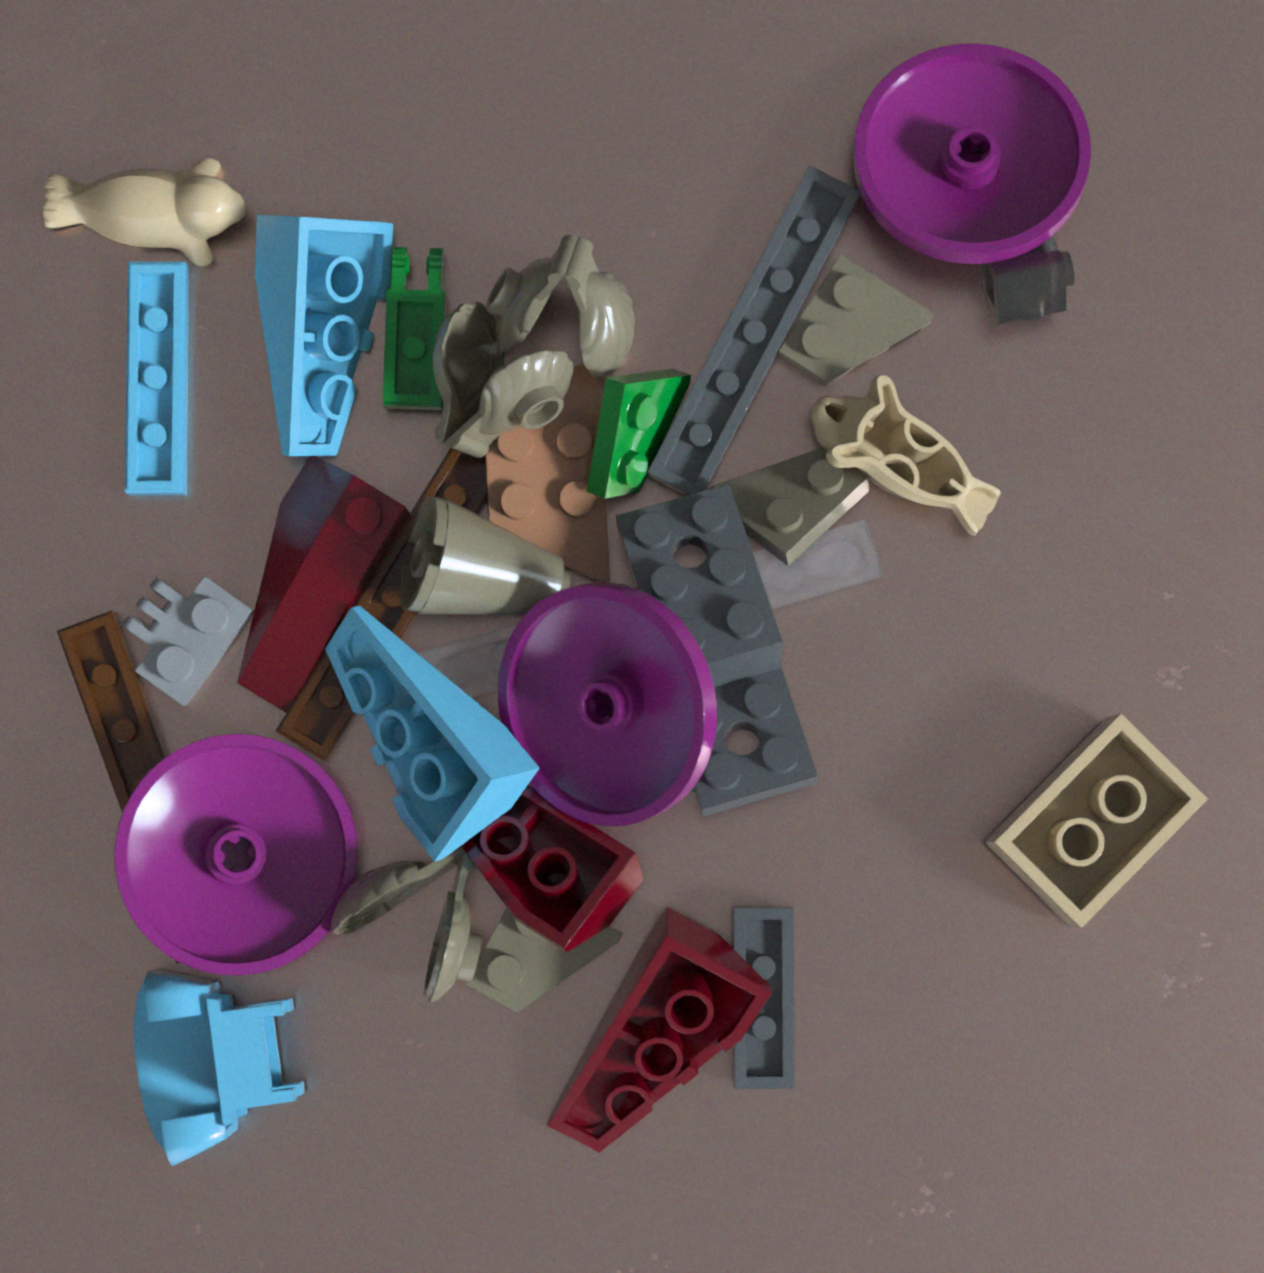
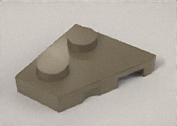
M840 255L782 344L777 356L824 386H827L848 374L851 369L861 363L870 361L887 351L890 346L917 330L920 331L926 328L934 318L935 313L843 255Z
M819 448L716 484L709 489L730 484L746 534L789 566L869 492L868 477L854 467L836 468L832 466L826 459L827 451L824 448Z
M506 908L478 959L472 981H466L465 985L518 1013L617 944L623 933L609 926L565 953L518 922L509 909Z

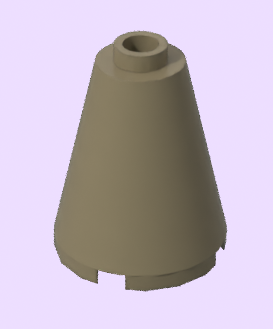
M428 496L417 513L409 535L408 543L415 545L411 563L403 561L399 598L400 607L404 610L412 611L414 614H526L534 605L547 596L569 588L571 577L570 572L564 570L562 558L444 497Z

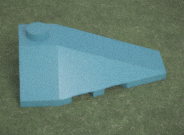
M257 214L254 274L281 451L284 456L337 455L357 391L352 381L361 351L369 352L374 333L368 331L377 300L385 301L386 292L391 282L393 223Z
M361 606L350 608L325 650L352 711L364 715L376 745L369 748L377 766L386 765L398 792V795L392 798V801L400 819L434 862L442 860L510 810L537 773L539 767L504 724Z

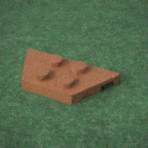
M582 362L573 367L571 385L563 397L564 407L553 421L537 429L529 430L522 426L506 431L499 435L498 439L489 446V450L485 455L488 520L562 558L565 568L590 578V581L594 583L610 582L606 499L586 492L601 410L599 378H594Z

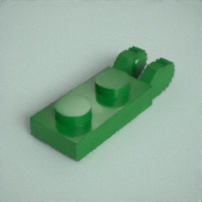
M394 247L391 289H387L382 400L384 409L443 411V401L437 389L433 373L432 352L437 330L446 318L447 295L443 291L444 248H430L426 261L428 290H407L408 274L410 273V255L408 254L407 247Z

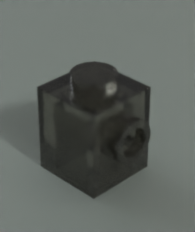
M1053 236L1038 247L1019 256L982 264L984 295L998 325L1018 320H1037L1048 314L1067 311L1066 287L1074 285V268L1069 252H1060Z

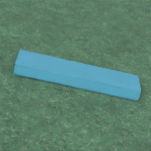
M128 262L125 494L128 496H187L189 265L187 262Z

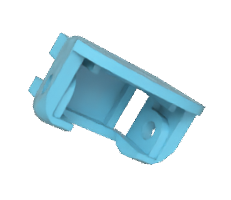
M163 969L147 972L137 995L133 1021L136 1068L146 1118L155 1139L165 1150L167 1159L172 1166L210 1148L238 1130V1118L248 1113L247 1108L293 1102L297 1100V1096H302L305 1093L304 1081L283 1084L275 1028V1016H281L286 1014V1012L294 1010L293 998L234 1006L232 994H223L218 981Z

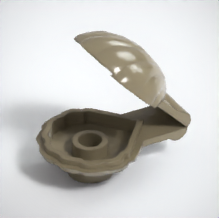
M565 235L561 239L558 250L551 258L536 259L519 273L510 267L503 271L486 303V309L497 315L495 325L496 339L502 353L505 354L509 350L513 351L522 344L538 319L555 286L565 276L580 311V348L582 349V358L586 369L589 370L594 378L612 374L618 369L633 343L635 330L633 303L624 283L620 279L614 277L612 273L598 271L592 255L593 245L589 240L575 235Z
M479 302L460 304L443 320L437 330L432 352L434 378L444 403L441 422L436 427L435 437L445 446L476 458L486 455L489 446L498 439L499 435L506 431L522 426L529 430L537 429L553 421L564 407L563 397L571 385L574 362L568 358L566 352L541 349L519 355L504 365V353H502L496 339L495 318Z
M458 847L444 859L432 862L429 865L420 861L404 860L370 870L352 883L339 899L332 916L331 932L336 935L341 933L349 935L394 909L416 890L458 866L452 892L448 891L439 920L424 983L423 995L428 997L429 1003L436 1002L452 988L456 979L471 982L476 970L482 935L470 932V909L464 892L466 881L474 867V863L465 851Z

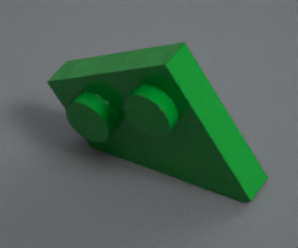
M675 369L606 378L586 492L604 499L640 492L647 477V472L663 443L690 384V374Z

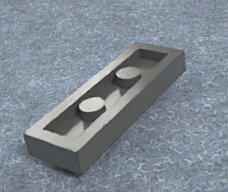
M733 907V949L772 986V993L742 1040L733 1046L734 1088L795 1089L793 907Z

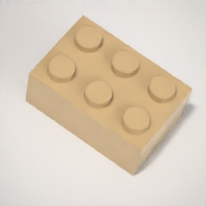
M1120 713L1108 716L990 835L985 843L1067 925L1082 928L1208 798Z

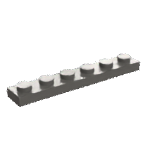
M809 165L647 472L648 477L685 496L706 490L861 194L859 190Z

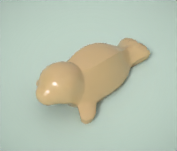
M205 158L186 171L130 169L109 174L86 185L59 174H51L48 176V181L45 184L44 195L46 200L43 204V217L45 227L61 228L83 223L104 237L118 243L136 247L178 249L195 265L206 266L210 265L213 261V255L208 246L207 239L220 234L232 224L239 222L245 214L246 205L242 195L233 190L222 179L217 178L220 173V163L212 158Z
M878 375L872 379L868 397L823 396L812 405L810 416L814 425L816 439L822 448L827 451L826 459L832 466L836 468L857 467L870 481L890 494L924 505L950 508L965 530L971 535L975 536L983 527V524L986 522V515L993 510L997 503L1000 490L995 486L972 477L960 454L951 443L928 424L908 413L901 406L894 383L888 376Z

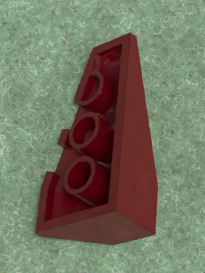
M309 456L279 506L237 680L238 684L287 713L323 655L326 646L350 608L354 605L409 516L410 512L406 506L355 475L317 456Z
M527 785L510 810L461 845L462 849L515 919L565 953L609 927L644 880L636 852L590 823L575 819L560 811L529 785Z
M666 907L635 957L552 1111L547 1126L600 1153L653 1110V1104L680 1083L684 1086L697 1076L698 1068L722 1049L727 1052L741 1041L770 997L772 986L719 934Z

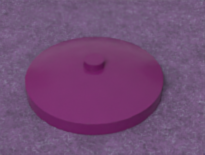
M955 44L934 48L920 53L894 68L879 82L866 100L859 116L854 142V170L858 188L866 206L880 225L894 238L919 253L935 259L963 264H984L1011 259L1038 247L1062 228L1077 207L1084 191L1091 160V139L1088 124L1077 99L1070 89L1052 71L1036 60L1007 48L987 44Z
M595 582L570 587L553 593L534 605L517 624L505 647L498 677L500 720L539 767V770L529 783L554 807L586 823L611 827L626 826L642 822L667 811L685 798L694 788L709 762L714 745L717 725L715 689L708 664L696 639L678 616L662 602L639 589L612 582Z
M228 734L205 738L190 743L162 759L144 776L130 795L118 823L114 845V868L117 886L131 919L143 935L160 951L186 966L207 973L232 976L252 975L284 966L296 960L320 942L331 930L332 916L339 899L349 886L354 883L358 858L357 836L349 807L330 776L315 761L301 751L271 738L248 734Z

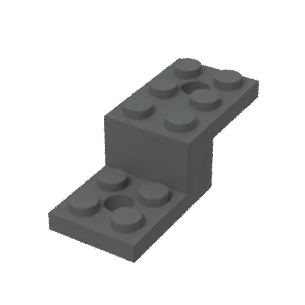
M730 484L616 515L617 528L636 588L662 602L686 625L704 654L713 680L717 704L716 735L709 762L694 786L702 817L817 784L818 775L782 670L783 641ZM686 545L697 546L707 555L705 561L694 568H685L678 565L674 561L673 556L679 548ZM741 729L751 731L757 736L760 744L750 754H735L725 744L727 737L732 732Z

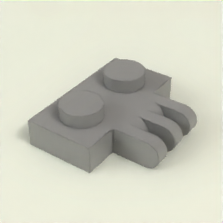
M204 576L188 599L156 577L149 587L158 596L167 599L166 604L161 609L142 596L135 606L154 619L147 628L139 619L128 615L121 625L152 647L135 672L182 706L187 707L253 617L254 610L206 576Z

